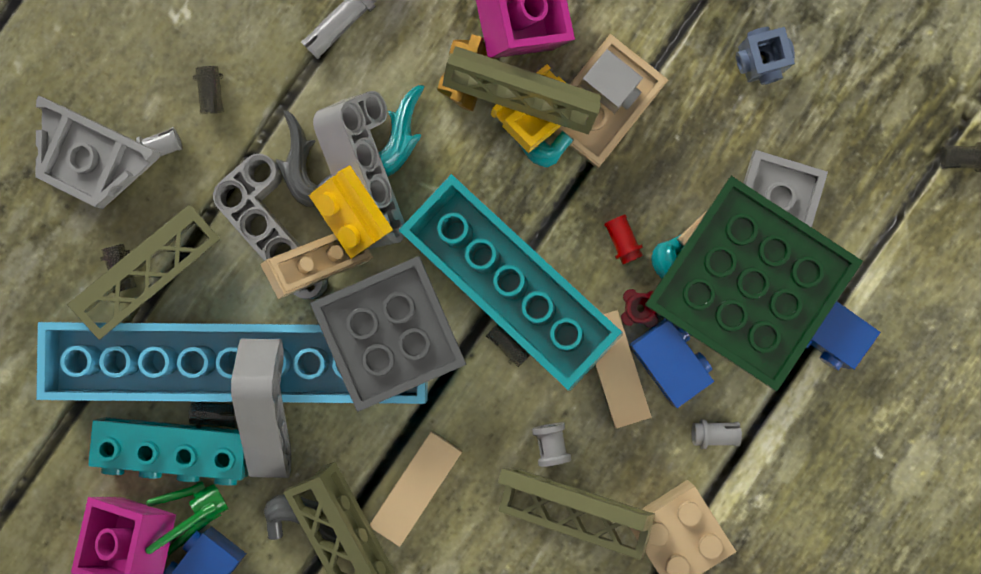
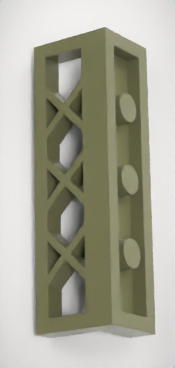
M455 46L453 54L450 53L446 63L442 86L588 135L599 114L602 95L457 46Z
M189 204L66 305L101 340L215 245L220 238ZM194 224L208 238L198 248L180 247L181 235ZM176 240V247L169 246L173 241ZM161 251L175 252L174 268L168 273L150 272L151 260ZM180 253H190L179 263ZM144 265H146V272L138 271ZM131 276L145 277L144 293L138 298L120 297V285ZM150 277L160 278L149 288ZM115 290V297H107ZM101 301L114 302L113 318L101 328L86 314ZM119 302L130 303L126 308H124L120 313H118Z
M336 462L323 466L313 477L292 485L283 492L327 574H347L342 572L337 565L338 556L351 561L355 568L354 574H396ZM311 489L319 503L317 510L305 506L299 494ZM321 523L333 528L337 536L335 543L323 539L319 532Z
M515 467L501 469L498 483L505 485L499 507L500 512L638 560L644 558L655 513ZM515 489L531 494L535 504L525 510L511 506ZM550 501L564 505L570 516L560 522L552 520L544 505ZM538 508L541 516L531 512ZM588 513L600 517L606 528L596 534L587 532L579 516ZM573 520L576 528L566 525V523ZM624 525L639 530L640 534L636 548L622 544L615 528ZM609 532L612 540L601 536Z

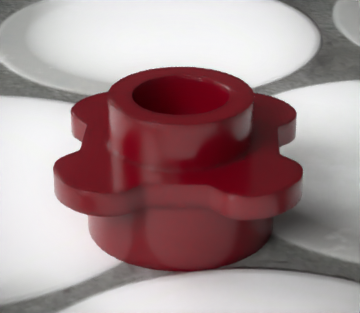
M629 289L624 292L625 312L622 313L621 320L625 325L632 326L634 323H639L651 328L658 323L656 313L645 306L653 291L637 293L636 290ZM638 305H643L644 310L642 312L637 310Z

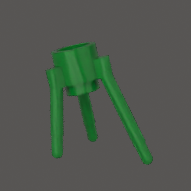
M200 481L189 488L160 495L146 501V505L150 507L191 495L195 497L189 501L195 514L149 545L145 550L147 554H152L182 534L169 546L168 556L185 544L196 531L199 532L211 521L222 516L221 513L229 509L214 483L205 487L203 481Z

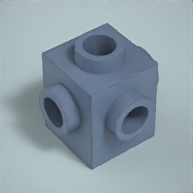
M762 27L748 32L747 38L738 46L739 51L736 52V62L740 73L746 74L747 82L760 80L761 85L783 79L782 73L795 64L794 47L790 38L787 37L785 27L770 30L769 27ZM761 55L765 56L766 64H763Z

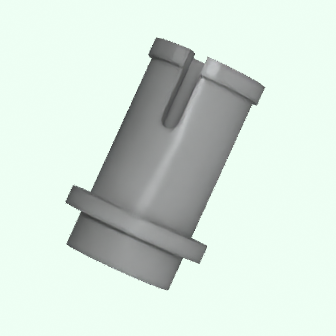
M174 127L145 139L141 136L136 138L137 142L160 152V157L177 150H183L181 140Z
M701 419L699 423L692 424V443L694 446H700L701 449H707L708 445L740 446L742 431L739 422L707 423L705 419Z

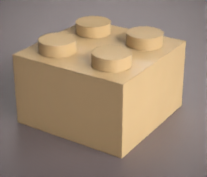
M688 480L642 508V510L655 513L645 553L659 574H703L736 553V550L700 493ZM630 528L638 540L640 531Z

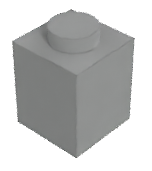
M606 49L583 77L580 86L585 90L602 95L600 103L615 114L621 106L628 110L642 92L637 86L643 77Z

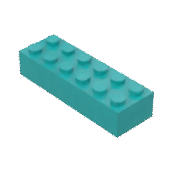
M452 174L399 229L413 245L569 391L576 386L623 335V332Z

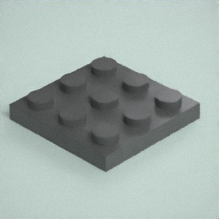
M420 256L310 303L357 412L466 365V361Z

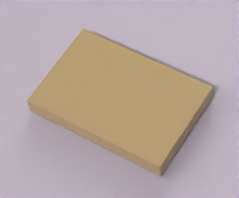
M611 34L570 85L582 88L580 84L583 77L608 49L643 77L637 86L642 93L628 110L621 106L615 114L600 103L599 114L589 135L561 126L553 133L558 136L562 130L574 139L569 146L597 169L668 82L666 77Z

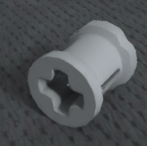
M564 422L541 425L532 429L533 435L537 436L540 450L539 467L559 465L572 460L571 454L566 453L562 432L565 429Z

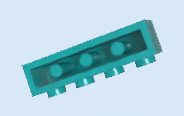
M103 417L92 422L88 466L100 467L102 474L123 475L125 470L139 471V477L151 479L162 478V473L176 474V480L183 482H198L200 477L214 478V484L227 486L237 485V480H242L249 475L238 429Z

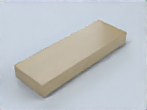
M333 233L269 258L260 265L277 298L281 299L371 260L373 256L369 249H366L350 259Z
M614 310L604 315L623 332V335L595 364L614 428L617 429L652 417L619 312Z
M431 430L369 524L370 527L400 547L458 460L462 450Z

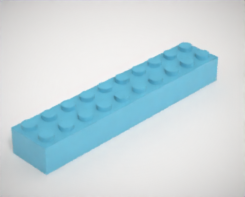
M38 322L36 400L232 402L231 379L240 340L281 339L284 349L280 381L283 402L353 403L319 324L121 322L99 340L83 322ZM94 322V323H95L99 328H101V327H103L107 322ZM428 382L379 403L425 404L428 398Z

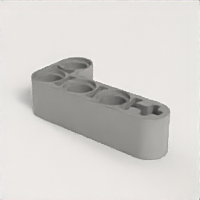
M369 91L341 100L318 110L313 118L314 130L332 177L341 169L350 165L393 229V231L367 249L401 242L404 239V235L399 229L405 224L370 129L382 124L387 118L386 102L376 91Z
M253 154L214 188L213 200L217 208L265 261L274 257L276 249L282 244H288L291 249L301 245L262 202L281 183L282 174L277 163L267 155ZM261 164H269L271 169L269 178L264 182H257L254 177L255 169ZM239 188L242 192L241 202L235 207H229L226 201L227 194L230 190ZM264 216L267 221V228L263 234L255 236L251 231V223L254 218ZM326 279L314 284V290L302 289L293 294L303 299H317L326 291L328 281Z
M241 339L238 345L231 379V397L249 477L289 478L291 472V445L280 389L284 360V349L281 339Z

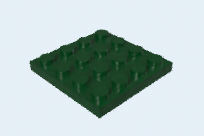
M731 175L645 303V306L772 390L777 391L863 261Z

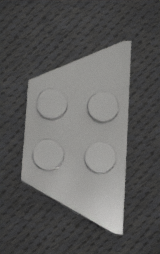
M39 95L36 99V108L42 109V130H36L38 156L36 158L35 177L94 207L104 209L155 163L161 155L160 152Z

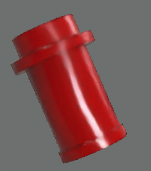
M626 214L604 223L617 251V255H615L616 260L620 259L622 265L643 256L640 250L643 248V245H638Z

